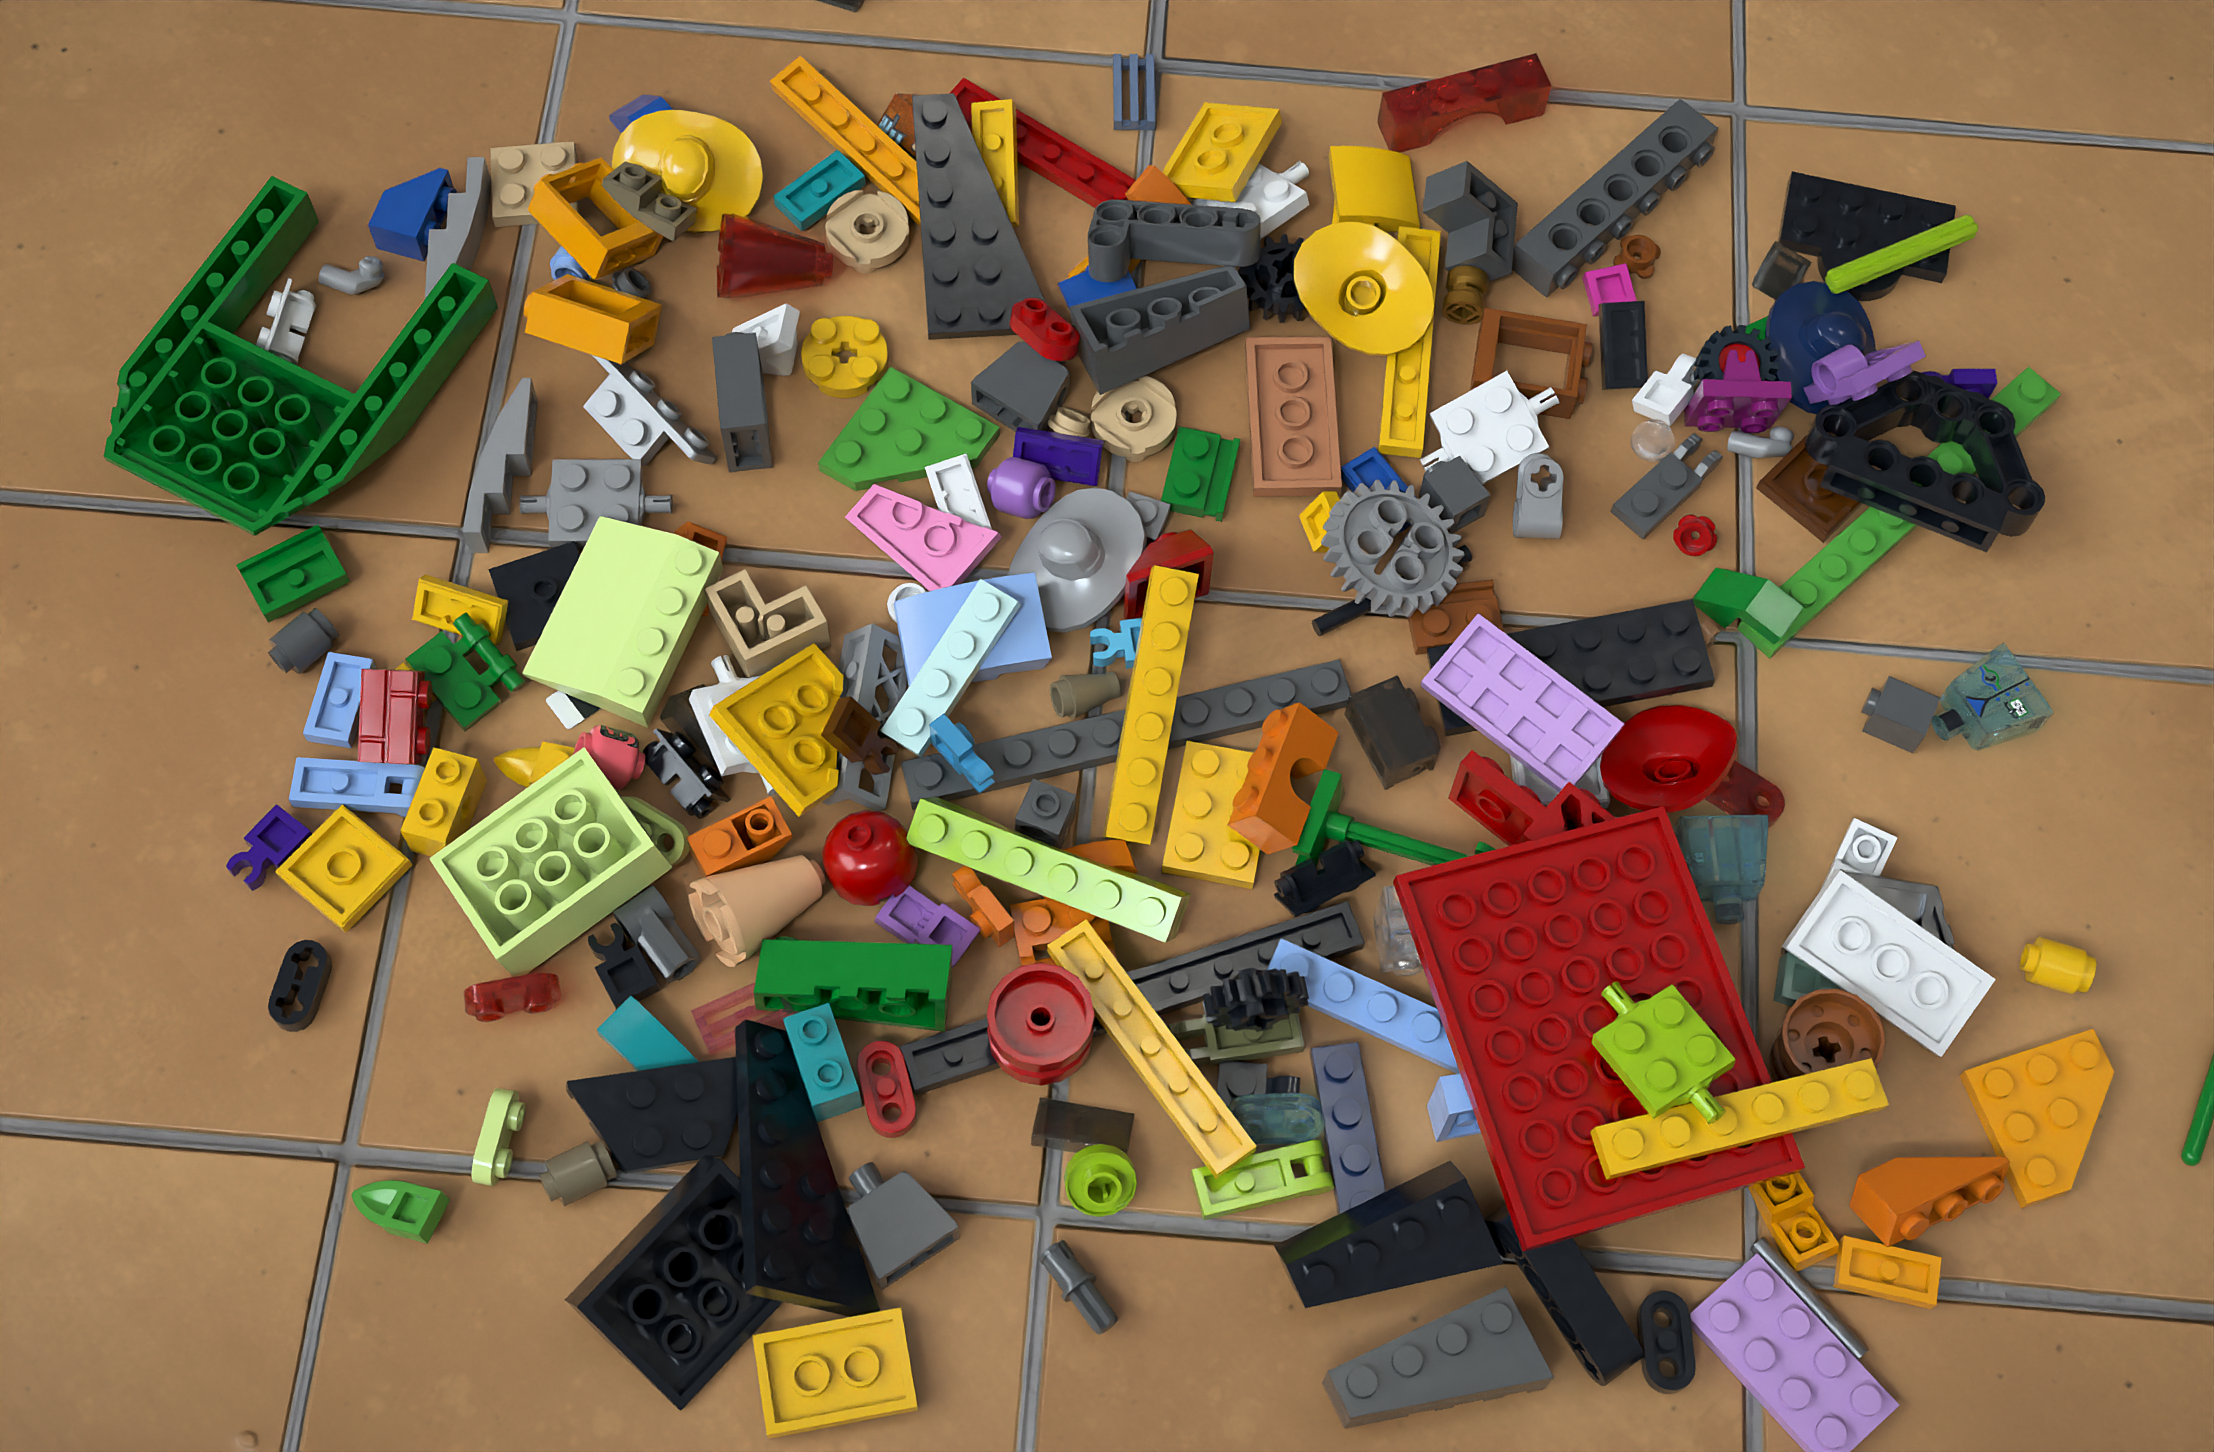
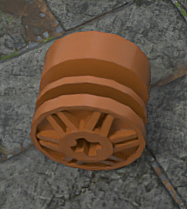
M1817 989L1799 997L1787 1011L1774 1039L1769 1056L1772 1076L1777 1082L1872 1058L1877 1069L1886 1044L1883 1024L1873 1007L1857 995L1840 989ZM1816 1052H1819L1821 1057H1815L1814 1055ZM1830 1058L1831 1062L1826 1063L1825 1059Z

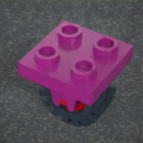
M1731 325L1726 326L1722 329L1721 333L1717 330L1711 334L1694 363V366H1697L1693 372L1694 380L1700 379V382L1684 410L1685 426L1698 427V430L1703 432H1716L1724 428H1741V431L1745 433H1760L1772 427L1791 400L1792 395L1791 382L1774 381L1777 377L1775 374L1779 370V362H1774L1778 354L1776 348L1768 350L1771 340L1767 336L1762 341L1758 340L1757 336L1761 331L1753 328L1751 333L1747 334L1745 333L1746 325H1738L1735 331H1732Z

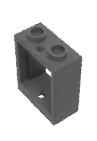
M731 332L724 336L712 337L720 430L729 472L773 468L764 377L756 332L746 334Z

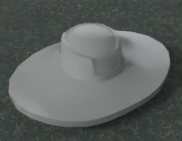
M1096 487L1079 489L1064 496L1039 518L1019 546L1010 565L1008 576L1035 572L1046 631L1066 633L1086 628L1103 617L1121 599L1125 593L1126 574L1146 548L1147 536L1143 519L1128 500L1111 490Z

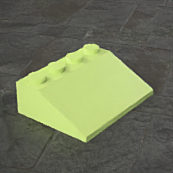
M600 516L522 672L523 676L648 728L708 603L704 588L717 583L722 574L723 565L720 552L676 534Z
M584 747L429 858L495 959L517 981L673 868Z

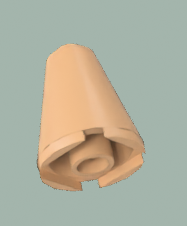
M798 855L699 878L690 883L689 887L696 889V891L689 894V903L694 919L705 941L708 942L715 939L722 950L715 953L717 958L728 967H736L761 948L762 939H772L822 896V885L825 884V877L815 860L809 861L803 855Z

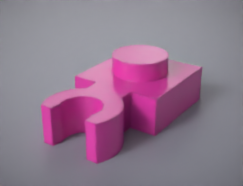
M1626 263L1585 272L1582 278L1593 317L1599 316L1598 304L1637 301Z

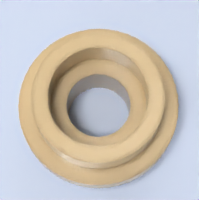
M1059 407L1056 414L1051 415L1047 422L1055 433L1086 438L1090 435L1088 429L1089 418L1070 408Z

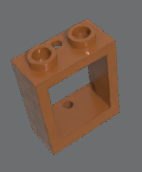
M1484 308L1478 331L1470 391L1493 379L1492 374L1497 343L1568 354L1563 389L1552 388L1555 392L1554 395L1540 402L1543 403L1556 395L1559 404L1539 414L1570 419L1575 403L1583 404L1587 388V379L1580 378L1581 367H1588L1592 349V342L1585 341L1587 324ZM1513 381L1518 391L1527 397L1528 400L1549 388Z

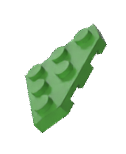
M890 367L819 460V471L854 491L870 489L873 483L898 479L900 483L928 477L925 467L966 453L971 468H976L1000 436V427Z

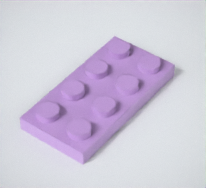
M1479 613L1421 681L1423 689L1557 792H1560L1568 782L1576 786L1624 726L1623 722Z
M1758 1253L1690 1313L1693 1331L1805 1452H1850L1899 1406L1894 1398Z

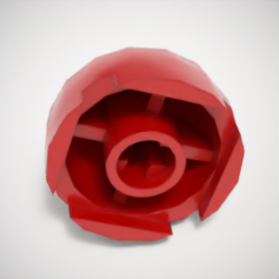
M863 810L851 813L835 824L826 837L822 857L826 877L839 897L853 905L871 907L881 904L879 899L886 898L891 894L897 897L906 890L915 877L919 861L915 846L908 843L906 838L908 832L899 820L884 812Z

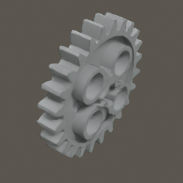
M1375 480L1369 489L1366 485L1360 483L1354 492L1348 490L1329 512L1330 516L1323 525V529L1327 533L1321 540V544L1330 549L1323 559L1326 562L1337 564L1330 573V576H1343L1346 579L1341 588L1343 592L1352 588L1358 591L1355 603L1359 604L1365 598L1371 600V611L1374 613L1383 604L1386 605L1389 617H1393L1400 607L1405 616L1410 617L1417 608L1424 614L1433 604L1438 606L1457 584L1455 579L1463 570L1457 563L1464 556V552L1456 549L1455 546L1462 538L1461 535L1449 534L1448 530L1455 523L1454 520H1441L1439 515L1444 507L1439 505L1431 509L1428 506L1430 499L1428 493L1417 499L1414 497L1413 485H1410L1403 493L1399 491L1396 480H1393L1386 490L1380 480ZM1409 522L1411 529L1399 544L1381 574H1375L1374 568L1385 554L1404 523Z

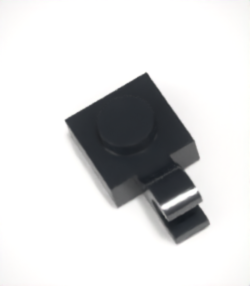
M1221 1061L1219 1062L1217 1094L1231 1113L1263 1116L1265 1102L1298 1105L1300 1078L1294 1076L1266 1078L1267 1064Z

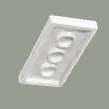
M1837 869L1832 873L1781 946L1842 990L1860 997L1873 1007L1876 1014L1939 1057L1943 1056L1996 980L1843 871Z

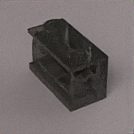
M1398 675L1349 695L1344 713L1385 790L1420 774L1427 768L1429 771L1434 770L1441 749L1435 730L1430 725L1425 726L1419 715L1420 707L1414 692L1410 688H1404Z

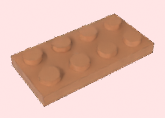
M1331 336L1246 337L1245 361L1253 497L1319 496L1323 491H1336L1340 495L1342 481Z

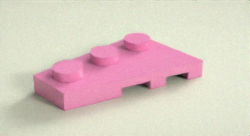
M875 484L872 485L845 516L850 523L929 591L961 584L1002 538L999 532L986 527L982 528L964 521L963 518L933 509L917 500Z

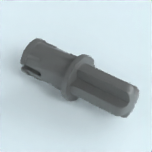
M1061 1240L1059 1243L1056 1242L1048 1247L1040 1255L1039 1261L1045 1266L1063 1291L1061 1296L1064 1302L1072 1301L1095 1333L1100 1335L1112 1328L1118 1319L1094 1286L1096 1276L1093 1273H1087L1065 1240Z

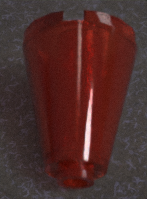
M724 213L722 215L718 240V251H720L719 265H717L716 270L717 297L732 299L817 287L823 285L824 278H831L833 252H826L825 243L734 213Z

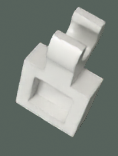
M1683 353L1677 358L1667 375L1655 371L1633 398L1634 412L1671 426L1694 395L1693 387L1699 381V379L1694 380L1693 375L1696 358Z

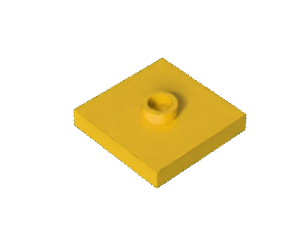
M342 804L275 872L287 885L343 932L347 933L404 875L412 864L406 856Z

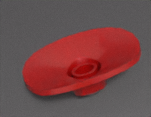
M1683 705L1657 706L1639 712L1624 722L1623 729L1602 753L1600 771L1604 787L1615 799L1632 808L1644 811L1661 806L1665 807L1667 813L1690 808L1704 800L1724 780L1735 760L1738 751V739L1734 727L1728 721L1703 709Z

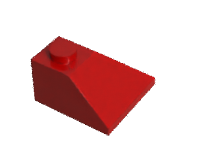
M1191 529L1179 534L1176 532L1163 534L1153 543H1150L1126 574L1125 620L1142 618L1150 571L1154 565L1199 574L1195 599L1209 594L1214 556L1211 546Z

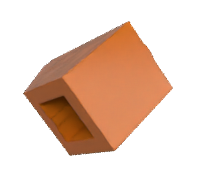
M770 796L686 838L696 866L702 877L767 863L793 837L773 798Z

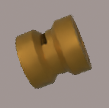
M1468 265L1454 267L1448 272L1445 286L1448 294L1444 297L1442 314L1446 319L1462 325L1475 324L1481 321L1486 304L1482 297L1487 294L1489 284L1487 273L1482 269Z

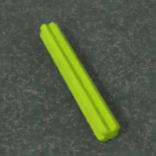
M1963 215L1829 270L1825 277L1826 285L1829 286L1832 293L1839 294L1971 240L1978 232V225L1974 222L1971 215Z

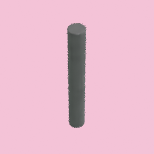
M1764 1236L1749 1249L1754 1255L1758 1253L1857 1360L1869 1350Z

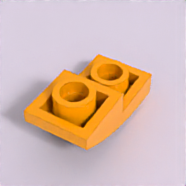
M1799 1172L1748 1187L1771 1235L1788 1263L1796 1272L1838 1253L1839 1243L1814 1208L1813 1201L1815 1195Z

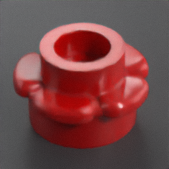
M1690 514L1679 520V527L1674 530L1673 539L1676 546L1684 554L1701 556L1715 547L1717 535L1714 533L1715 524L1711 519L1706 516L1696 517L1694 514ZM1697 531L1700 537L1693 538L1691 533Z

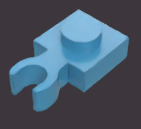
M944 713L929 724L932 745L959 775L963 773L977 792L981 794L995 783L991 778L994 772L975 754L973 750L975 741L963 724L958 722L954 725Z

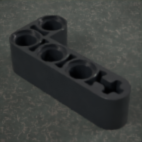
M1506 1203L1484 1218L1500 1256L1516 1261L1581 1365L1596 1383L1601 1386L1607 1385L1644 1357V1352L1637 1338L1573 1238L1523 1252Z

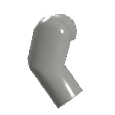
M367 256L360 260L359 269L351 272L325 264L319 273V283L350 295H356L379 286L384 278V272L382 271L383 263L376 257Z
M1779 426L1771 429L1770 438L1732 431L1728 440L1727 450L1728 452L1753 458L1783 457L1793 448L1790 443L1794 435L1791 430Z

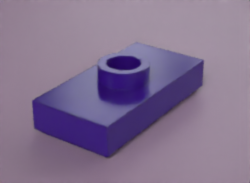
M1017 427L1013 457L1045 465L1050 472L1051 478L1054 480L1097 486L1104 440Z

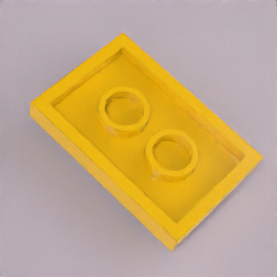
M1204 102L1162 170V173L1174 183L1186 198L1236 202L1282 124L1280 110Z
M1186 741L1161 873L1253 889L1260 849L1227 825L1234 809L1233 799L1242 788L1249 771L1247 764L1253 754L1252 752Z
M901 1307L752 1335L768 1439L918 1410Z

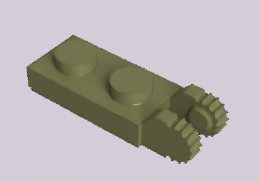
M1298 1013L1289 1014L1288 1019L1272 1025V1029L1260 1032L1247 1029L1239 1031L1226 1030L1225 1025L1214 1028L1212 1023H1207L1205 1015H1202L1201 1019L1178 1022L1167 1026L1177 1041L1194 1039L1204 1034L1206 1047L1185 1050L1197 1067L1209 1063V1066L1219 1065L1221 1061L1239 1062L1303 1052L1305 1047Z

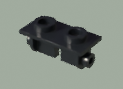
M657 728L653 731L661 741L659 743L653 741L643 749V753L646 756L645 763L664 785L668 786L677 776L681 778L670 792L690 816L695 815L698 819H702L712 811L713 807L710 803L714 799L724 802L731 800L721 788L724 781L720 775L707 764L702 766L694 757L693 753L696 751V748L687 737L678 731L674 734Z
M1345 839L1341 843L1319 853L1322 869L1318 871L1314 861L1308 859L1288 870L1280 872V878L1274 881L1278 891L1274 894L1275 899L1294 917H1297L1303 913L1316 910L1326 901L1342 893L1353 891L1360 884L1375 877V872L1359 859L1364 856V851L1357 840L1349 842Z

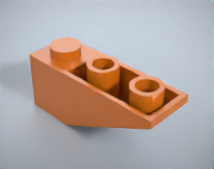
M1896 1157L1858 1175L1849 1207L1887 1247H1890L1904 1239L1914 1240L1918 1238L1927 1228L1943 1220L1945 1222L1953 1221L1965 1209L1980 1202L1983 1204L1992 1202L2004 1189L2005 1184L2003 1181L2010 1161L2006 1157Z

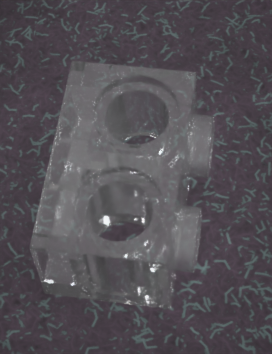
M1383 887L1373 918L1380 971H1394L1396 976L1418 974L1422 971L1423 966L1395 887Z

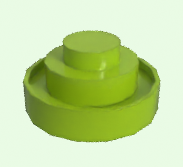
M1098 1144L1087 1146L1075 1153L1068 1162L1064 1173L1067 1198L1074 1208L1086 1215L1096 1217L1113 1215L1125 1208L1134 1197L1137 1186L1133 1163L1126 1153L1110 1145Z

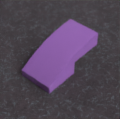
M910 885L897 897H894L892 894L874 920L879 926L908 944L953 945L952 969L980 932L977 926L943 902L938 906Z

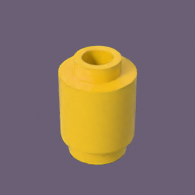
M2038 937L2033 944L2027 943L2020 957L2019 968L2025 971L2027 982L2074 994L2076 991L2086 993L2089 990L2095 976L2097 963L2096 958L2087 955L2085 949Z

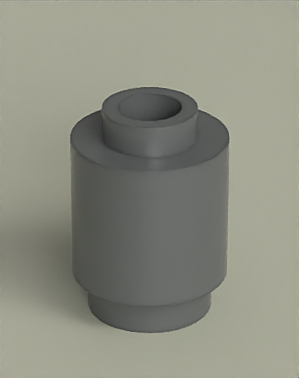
M314 608L308 614L302 612L271 637L269 642L273 649L268 654L285 673L293 669L296 673L301 674L333 647L332 641L339 634L330 621L319 610Z

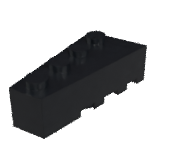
M1451 1160L1274 1245L1292 1287L1305 1308L1503 1264L1467 1179Z

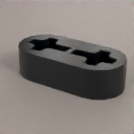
M313 940L296 942L288 949L269 998L268 1010L270 1016L281 1029L288 1032H298L312 1024L331 974L332 962L330 956L320 943ZM312 954L318 965L317 967H308L302 981L303 971L298 963L299 961H307ZM299 991L297 1000L303 1009L301 1011H293L290 1018H288L282 1007L283 1005H292Z

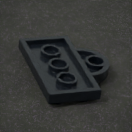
M1792 171L1787 183L1776 248L1818 257V270L1825 282L1827 272L1835 267L1953 220L1955 218L1956 206ZM1950 248L1870 280L1867 284H1861L1846 291L1858 301H1872L1889 294L1897 285L1901 275L1942 283L1947 274Z

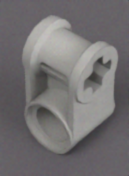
M1532 453L1526 456L1519 464L1512 522L1514 538L1559 539L1561 536L1563 523V471L1559 464L1546 454ZM1543 465L1550 475L1549 477H1543L1541 484L1538 485L1531 477V474L1539 473L1540 466Z

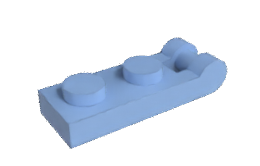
M297 757L289 801L293 807L337 810L343 804L350 811L396 813L406 817L425 768L412 764L370 763ZM390 783L402 784L401 794L389 793Z

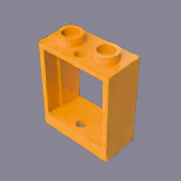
M602 157L586 163L579 162L570 169L554 175H544L535 184L533 189L534 195L527 209L594 280L654 256L663 238L662 235L634 218L603 188V179L614 170ZM588 197L619 230L600 236L570 203Z
M566 274L529 294L523 311L524 317L527 318L525 333L618 364H623L654 345L662 304Z

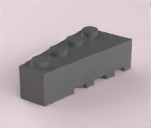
M1222 266L1069 307L1072 326L1080 334L1077 354L1100 395L1250 329L1247 287L1234 266Z
M1505 1286L1327 1371L1322 1384L1346 1429L1407 1417L1409 1414L1429 1410L1438 1411L1453 1408L1455 1405L1480 1400L1488 1401L1525 1391L1528 1393L1543 1390L1552 1381L1554 1376Z

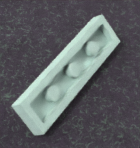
M980 579L880 730L883 735L922 758L931 744L929 724L943 713L947 717L950 715L1020 608L1019 602Z

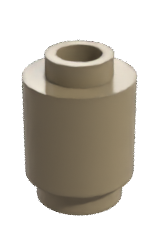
M587 1141L544 1161L547 1171L539 1175L550 1201L552 1202L560 1198L563 1205L566 1206L608 1186L607 1181L616 1177L617 1173L602 1141L592 1145Z

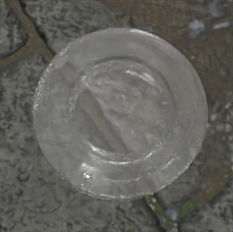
M1651 419L1639 424L1634 429L1630 443L1632 450L1638 457L1646 461L1658 462L1672 452L1675 438L1671 428L1665 422Z

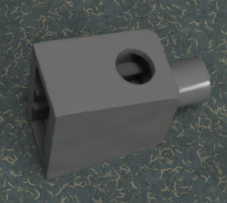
M1017 342L971 381L972 405L1015 432L1017 427L1048 431L1050 428L1047 423L1049 417L1055 415L1058 408L1062 407L1070 391V372L1063 366L1066 361L1047 359L1038 354L1026 342Z
M869 1162L850 1175L849 1181L861 1198L847 1208L848 1216L881 1290H884L960 1239L959 1226L955 1220L908 1172L902 1171L888 1181H885L875 1164Z

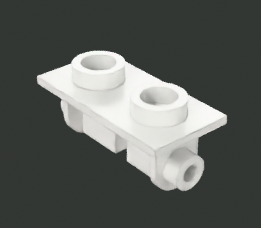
M288 278L283 293L274 290L266 315L274 317L271 329L261 328L256 346L297 365L305 337L289 332V330L292 328L306 333L313 312L316 309V303L313 301L314 295L308 291L300 290L297 293L289 291L293 279Z

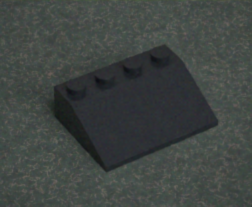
M706 1154L565 1299L602 1338L680 1411L782 1304V1301L745 1293L741 1180L721 1159Z

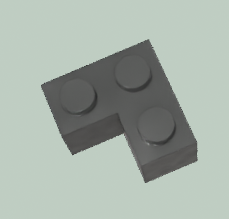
M1468 161L1426 177L1423 213L1449 233L1445 269L1450 271L1457 266H1474L1487 273L1489 282L1511 274L1518 203Z

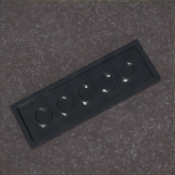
M1693 599L1506 634L1602 707L1713 687L1715 681ZM1452 644L1427 648L1430 670ZM1437 699L1445 737L1478 731Z

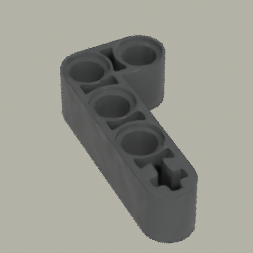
M1118 199L1104 201L1095 208L1087 234L1089 274L1093 279L1100 282L1118 281L1126 275L1131 259L1237 267L1252 265L1260 258V216L1252 210L1242 208Z

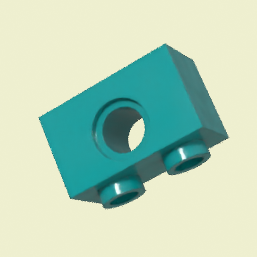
M826 1003L783 1018L786 1033L816 1121L820 1122L861 1108L862 1102L859 1088L830 1004Z

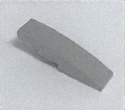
M485 157L467 158L466 193H448L446 229H429L425 298L452 262L470 271L476 259L487 221L491 192V177Z
M522 378L501 410L482 450L469 492L463 527V535L470 553L489 552L492 514H510L513 476H531L538 398L531 378Z

